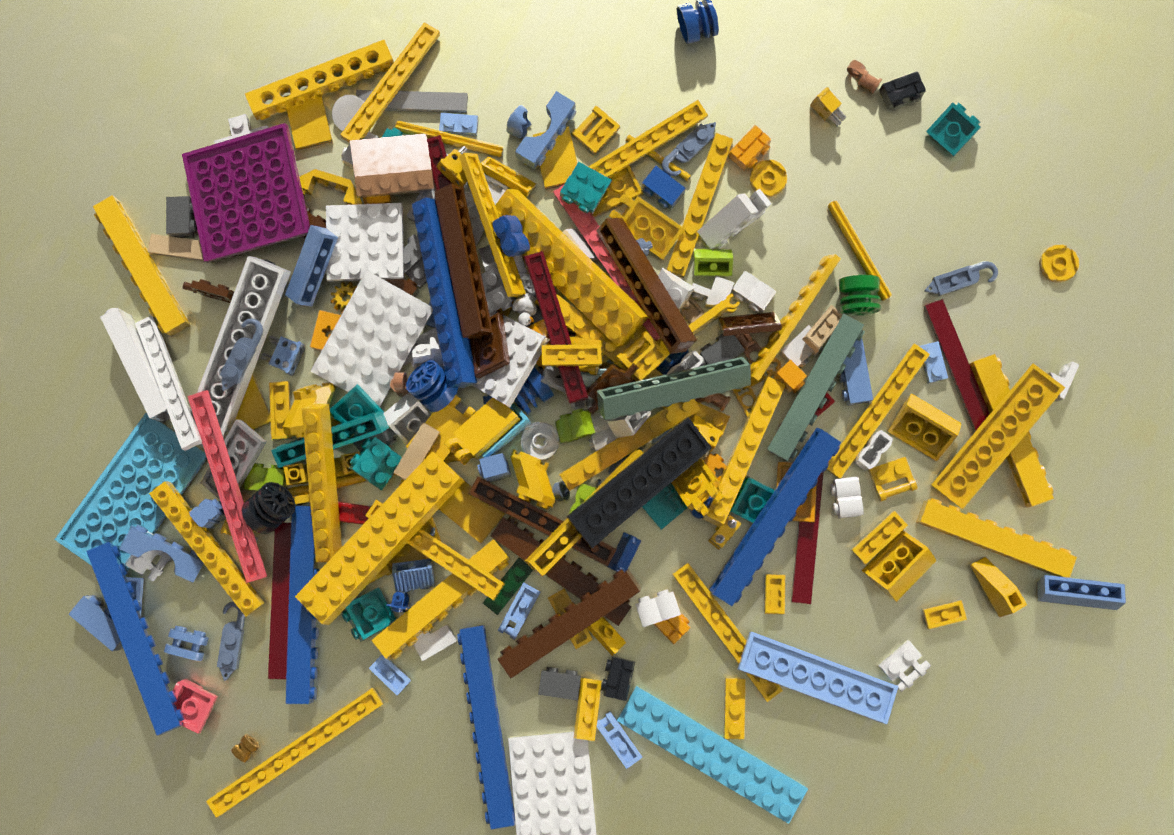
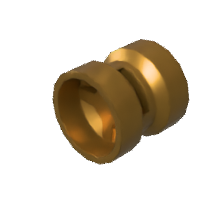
M245 734L241 738V742L231 749V752L237 759L246 763L250 758V754L256 752L260 746L254 738Z

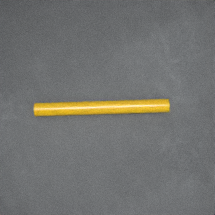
M629 134L625 141L629 142L634 137ZM654 150L647 154V156L662 165L663 156ZM672 162L669 164L668 167L671 171L681 170L678 176L685 181L689 180L690 174Z

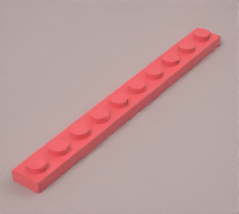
M563 186L553 191L611 279L642 308L596 230L600 226L591 213H584L578 209V205L574 203L568 204L563 201L560 196ZM648 318L643 326L649 335L657 341L660 339V336Z
M206 390L187 396L246 582L265 578L267 574L253 530L246 524L242 515L244 502L209 391Z

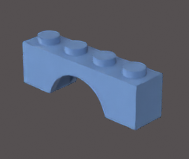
M557 91L546 105L547 114L551 119L549 129L537 137L525 136L515 151L516 158L534 170L538 165H542L546 158L545 154L548 150L551 151L556 144L555 139L558 135L561 136L564 133L568 120L571 121L577 112L575 102Z
M137 524L136 527L130 526L120 544V550L138 558L148 551H163L173 559L175 575L194 582L204 564L194 550L188 552L183 549V545L177 542L171 544L165 541L166 538L160 534L155 533V535L147 533L148 529Z

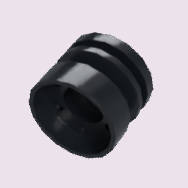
M269 482L264 484L243 504L242 515L246 524L251 529L261 534H269L295 512V500L284 486L279 483Z

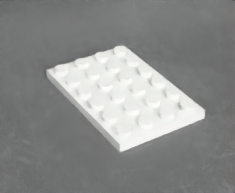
M366 270L311 372L347 392L358 384L380 407L391 388L390 382L395 372H400L433 312L432 307Z
M574 732L508 738L516 835H597L588 740L575 739Z

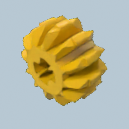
M341 282V288L335 286L334 288L337 292H331V296L334 298L330 301L332 304H335L334 309H340L341 313L345 310L357 288V285L353 287L352 282H349L347 286L344 282ZM347 295H349L350 299H346L347 301L345 302V300L343 299L344 296L347 297Z

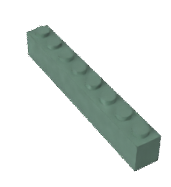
M845 314L842 315L767 451L787 462L789 458L794 459L799 450L796 448L798 442L803 443L808 434L805 431L807 426L814 424L817 415H815L818 407L822 409L827 400L824 397L827 391L832 392L837 383L834 381V378L837 374H842L846 367L843 364L846 357L851 358L856 349L853 347L855 341H860L865 333L862 330L864 324Z
M743 357L597 390L598 410L605 420H614L620 416L634 415L641 411H651L654 408L668 407L672 404L688 402L695 398H705L716 393L722 394L729 390L742 389L751 385V367Z

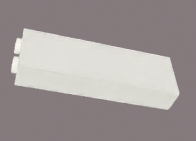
M119 308L107 310L100 318L149 418L162 423L170 420L132 315Z

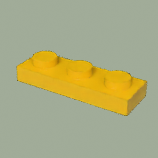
M490 156L481 163L483 172L487 176L494 178L511 189L519 190L525 197L535 189L537 183Z
M601 344L542 345V366L602 365Z
M269 382L271 439H292V437H287L283 430V425L291 409L290 382Z
M893 511L853 547L851 551L863 564H867L908 524Z
M565 588L548 597L555 613L559 615L565 612L564 608L572 603ZM585 628L570 640L575 649H578L592 641L593 638L588 629Z
M581 678L574 730L575 739L595 741L602 683L600 680Z
M725 678L724 739H744L746 679Z

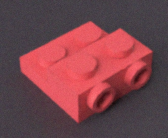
M187 679L177 682L173 689L177 698V702L174 703L177 710L181 709L183 713V727L199 734L218 696Z

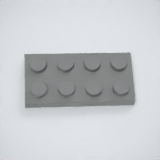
M235 420L224 442L240 489L267 441L242 420ZM209 466L200 483L220 500Z

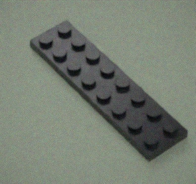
M686 417L566 517L589 547L593 548L712 449V447L689 417Z

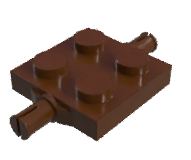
M200 279L199 282L192 280V283L184 282L182 287L184 290L227 303H231L234 291L229 290V287L218 284L216 287L211 285V282Z
M632 363L625 371L612 364L586 390L587 395L595 400L588 408V411L594 415L598 410L597 390L636 382L632 375L639 367Z

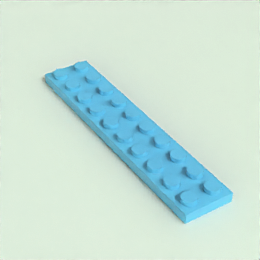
M638 686L635 687L617 719L621 724L788 824L808 790L804 785Z

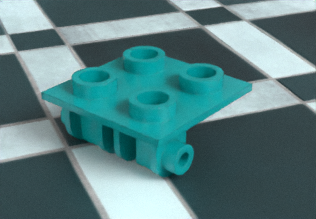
M672 483L642 506L661 530L688 508Z

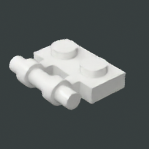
M152 550L142 554L139 558L130 555L125 565L142 575L146 569L151 570L147 578L154 581L157 576L162 574L164 566L172 558L163 551ZM158 554L161 556V558L155 565L151 562L154 559V557Z
M909 640L878 665L891 681L899 677L901 682L897 686H899L898 689L901 692L907 687L910 688L913 682L919 676L923 677L927 673L926 670L931 667L926 660L921 665L917 662L922 655ZM912 666L915 670L906 676L903 672Z

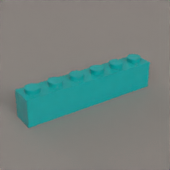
M380 410L331 427L333 449L387 430L389 426L383 411ZM304 437L279 445L271 450L278 468L306 459Z

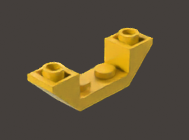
M317 169L299 177L304 196L305 194L312 195L317 182V184L323 187H328L329 185L335 187L334 189L339 192H346L343 200L346 205L363 204L361 198H357L356 188L349 179Z
M360 451L334 458L336 478L355 474L349 468L351 466L350 461L355 454L359 455ZM299 463L283 466L287 486L308 484L307 464Z

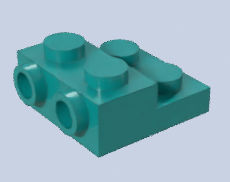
M952 102L926 131L953 156L981 128L979 126L981 122L974 115L969 117L965 113L967 109L959 102L957 104Z
M578 161L572 174L568 177L560 191L561 199L568 204L574 203L578 205V209L584 213L590 212L593 214L612 180Z
M358 384L330 408L333 418L341 423L382 410Z
M371 436V438H367L361 446L363 449L359 455L355 454L349 468L382 491L393 476V472L402 457L382 441Z
M746 475L730 512L754 523L775 490Z
M379 587L353 600L341 612L346 623L350 622L353 627L351 633L354 639H359L360 642L375 635L397 620L391 608L386 606L388 603Z

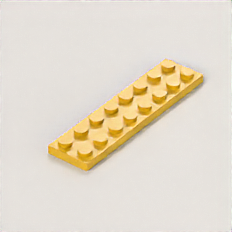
M1033 363L931 485L963 509L1066 387Z

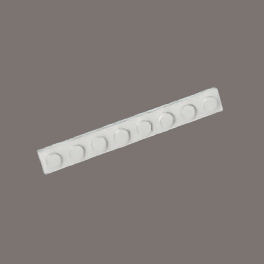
M151 315L135 323L181 449L186 451L203 442L161 331L157 326L156 318Z

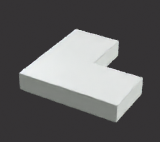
M447 624L433 633H430V631L426 634L421 633L417 637L418 641L414 644V647L421 660L424 661L457 642Z

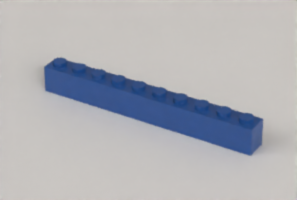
M426 197L413 203L412 208L447 385L450 388H465L477 383L469 339L463 338L437 205L435 199Z
M820 428L815 429L709 590L713 595L731 606L740 600L741 592L745 586L748 587L753 580V574L762 567L763 559L772 552L775 541L784 534L785 526L794 519L795 511L799 505L806 501L807 493L816 486L817 478L821 472L823 473L828 468V462L831 457L838 453L839 445L841 444L839 440Z
M296 506L291 518L286 704H311L317 697V688L314 687V679H317L318 673L317 667H315V659L318 658V648L315 647V639H318L319 630L316 628L317 619L295 597L320 571L315 558L311 506Z
M107 542L87 550V555L156 735L160 736L183 726V713L181 709L177 710L174 703L177 702L176 695L173 690H169L167 685L170 683L169 677L166 672H162L160 666L163 665L159 653L155 654L153 648L156 646L152 635L149 636L146 629L149 626L146 618H142L139 611L142 608L139 600H135L132 593L135 592L132 582H128L125 576L128 574L125 564L120 563L118 557L121 556L118 546Z
M485 625L463 628L457 634L458 644L462 645L463 648L460 658L462 665H465L466 668L463 677L465 685L468 684L469 692L466 693L467 702L472 706V712L469 713L470 722L475 725L473 741L474 744L478 745L479 752H476L477 764H481L482 772H479L480 784H484L485 792H482L483 804H487L488 812H485L486 824H490L491 830L515 826V813Z

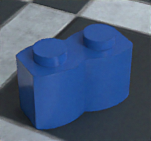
M503 215L493 221L494 232L500 238L501 248L508 257L521 256L530 251L529 241L522 233V225L516 216Z

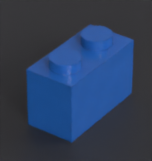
M657 166L644 179L641 187L646 196L655 198L662 208H668L670 211L685 194L686 189Z

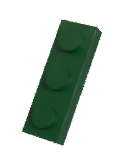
M518 557L500 580L505 585L496 599L492 600L487 597L483 604L496 615H499L523 582L533 572V569Z

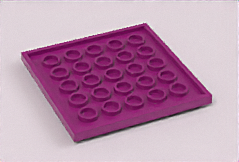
M286 123L182 154L204 262L210 263L308 234L310 224L289 127Z

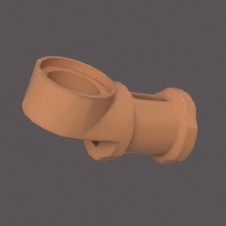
M852 60L847 67V72L859 79L858 86L862 85L870 90L871 94L875 93L882 81L881 78L877 79L868 74L869 71L866 70V67L856 60Z
M750 334L735 335L745 349L744 354L748 363L752 364L755 361L750 358V353L753 351L759 352L762 348L756 340H753Z
M395 372L390 382V387L399 397H404L408 393L406 390L407 374Z
M716 393L705 398H695V401L699 403H712L719 407L721 411H724L731 397Z

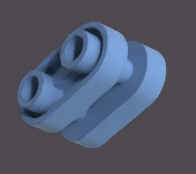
M176 625L175 629L170 628L168 635L174 638L173 643L166 644L164 652L191 660L202 661L204 652L199 651L200 645L207 646L209 637L205 636V632L194 630V633L187 631L186 627ZM181 641L193 643L191 649L180 646Z

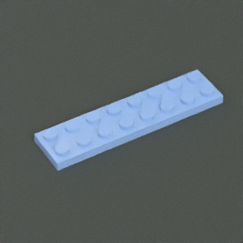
M752 631L749 632L738 666L740 671L883 724H888L899 687Z

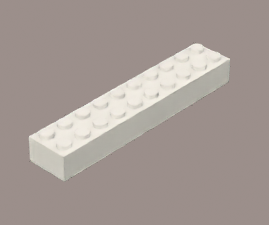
M251 256L247 257L197 393L209 391L224 440L234 424L291 271ZM247 319H256L263 326V336L256 348V352L240 383L223 391L220 373L236 341L243 337L252 339L256 332V327L253 324H248L244 328L241 325Z

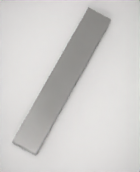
M356 90V96L365 102L373 90ZM398 91L384 111L467 113L468 94L457 92Z

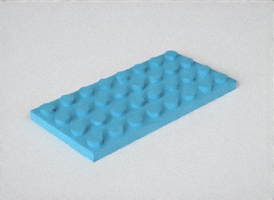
M145 413L54 540L91 565L86 551L107 542H111L114 546L117 545L120 550V544L131 525L134 527L137 524L141 525L154 534L167 516L149 493L164 481H168L182 495L206 462L205 452L197 446L184 451L181 449L175 431L162 422L150 419L148 414ZM120 550L121 556L118 558L121 564H125L131 554Z

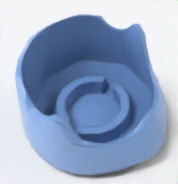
M519 105L510 115L506 128L507 133L520 139L526 135L527 127L532 125L527 119L528 111L523 105Z

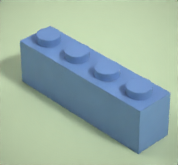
M311 225L285 294L296 304L313 306L338 239L335 234L326 228Z
M862 338L860 341H855L853 345L856 348L851 358L846 357L843 363L846 367L841 375L838 374L839 381L843 383L844 387L842 399L844 402L846 401L847 406L873 401Z
M1044 575L1037 582L1038 601L1110 610H1118L1126 603L1125 584Z

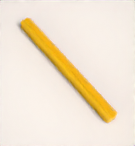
M397 121L395 128L404 134H426L427 139L441 135L445 144L461 148L465 146L469 150L501 157L503 154V147L402 121Z
M837 201L829 203V211L866 274L879 277L880 291L877 293L881 300L889 299L892 296L891 292Z

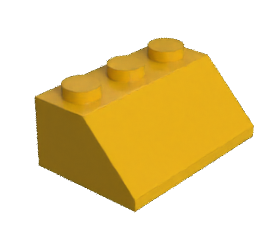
M910 394L887 432L938 461L958 436L962 423L915 395Z
M902 530L862 571L886 595L897 602L937 560L928 547Z

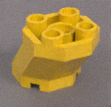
M331 382L322 383V387L321 385L314 384L299 388L293 392L295 400L283 425L284 434L287 437H304L302 408L309 404H330L336 390L335 385Z
M513 449L510 457L519 483L516 491L519 494L518 498L528 503L531 500L536 501V505L545 510H548L549 507L553 508L556 500L547 475L549 463L545 462L542 465L543 463L540 459L521 451L517 455V450Z

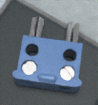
M269 336L268 341L277 346L272 356L262 353L261 359L268 361L269 365L285 371L290 376L294 375L305 350V345L300 341L295 342L282 336L280 339Z

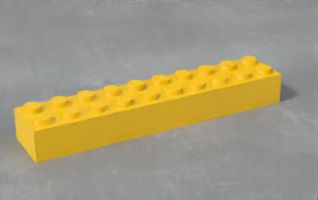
M507 189L495 206L499 217L511 215L519 219L522 225V233L527 237L530 244V251L523 255L527 256L543 251L553 285L616 346L627 345L648 319L645 311L519 190Z
M432 451L295 597L321 624L330 625L465 481Z

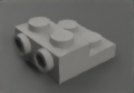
M414 234L407 240L408 244L404 247V273L421 288L427 283L418 235Z
M496 266L481 274L490 317L496 314V310L500 308L504 311L512 307L511 302L517 298L507 296L498 267Z

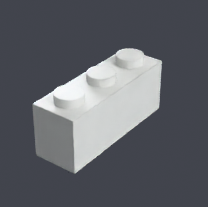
M745 193L737 195L697 232L710 249L716 247L720 249L728 243L727 239L730 236L734 237L741 231L740 227L743 224L747 225L755 219L754 215L758 210Z

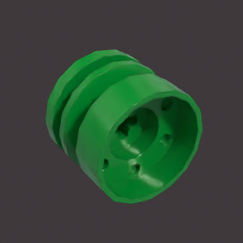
M853 275L839 279V293L847 295L839 300L840 304L843 305L840 307V313L864 316L879 312L881 310V305L878 304L880 297L871 295L880 291L879 277L874 275Z

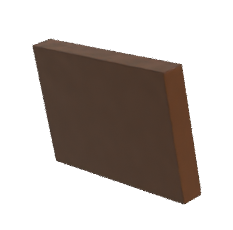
M499 312L490 317L493 333L477 339H470L475 377L479 379L510 364L503 315Z
M775 312L718 318L723 336L782 330L781 322Z

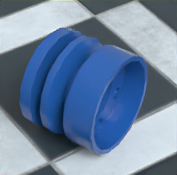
M695 0V10L690 2L677 6V19L686 44L700 41V31L705 39L709 38L710 34L712 37L718 35V16L711 0H702V2L701 0Z
M428 360L419 365L411 373L406 383V390L417 400H420V403L430 412H437L446 407L453 400L458 388L448 387L445 370L434 360Z
M533 367L514 400L517 406L527 414L531 413L527 405L528 403H531L535 409L538 408L535 398L538 397L545 403L554 396L550 387L541 382L542 376L535 367Z

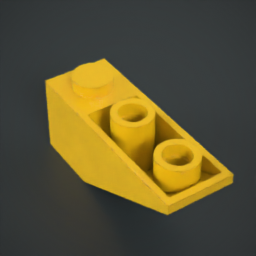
M986 556L970 565L999 618L1013 614L1027 605L1018 588Z

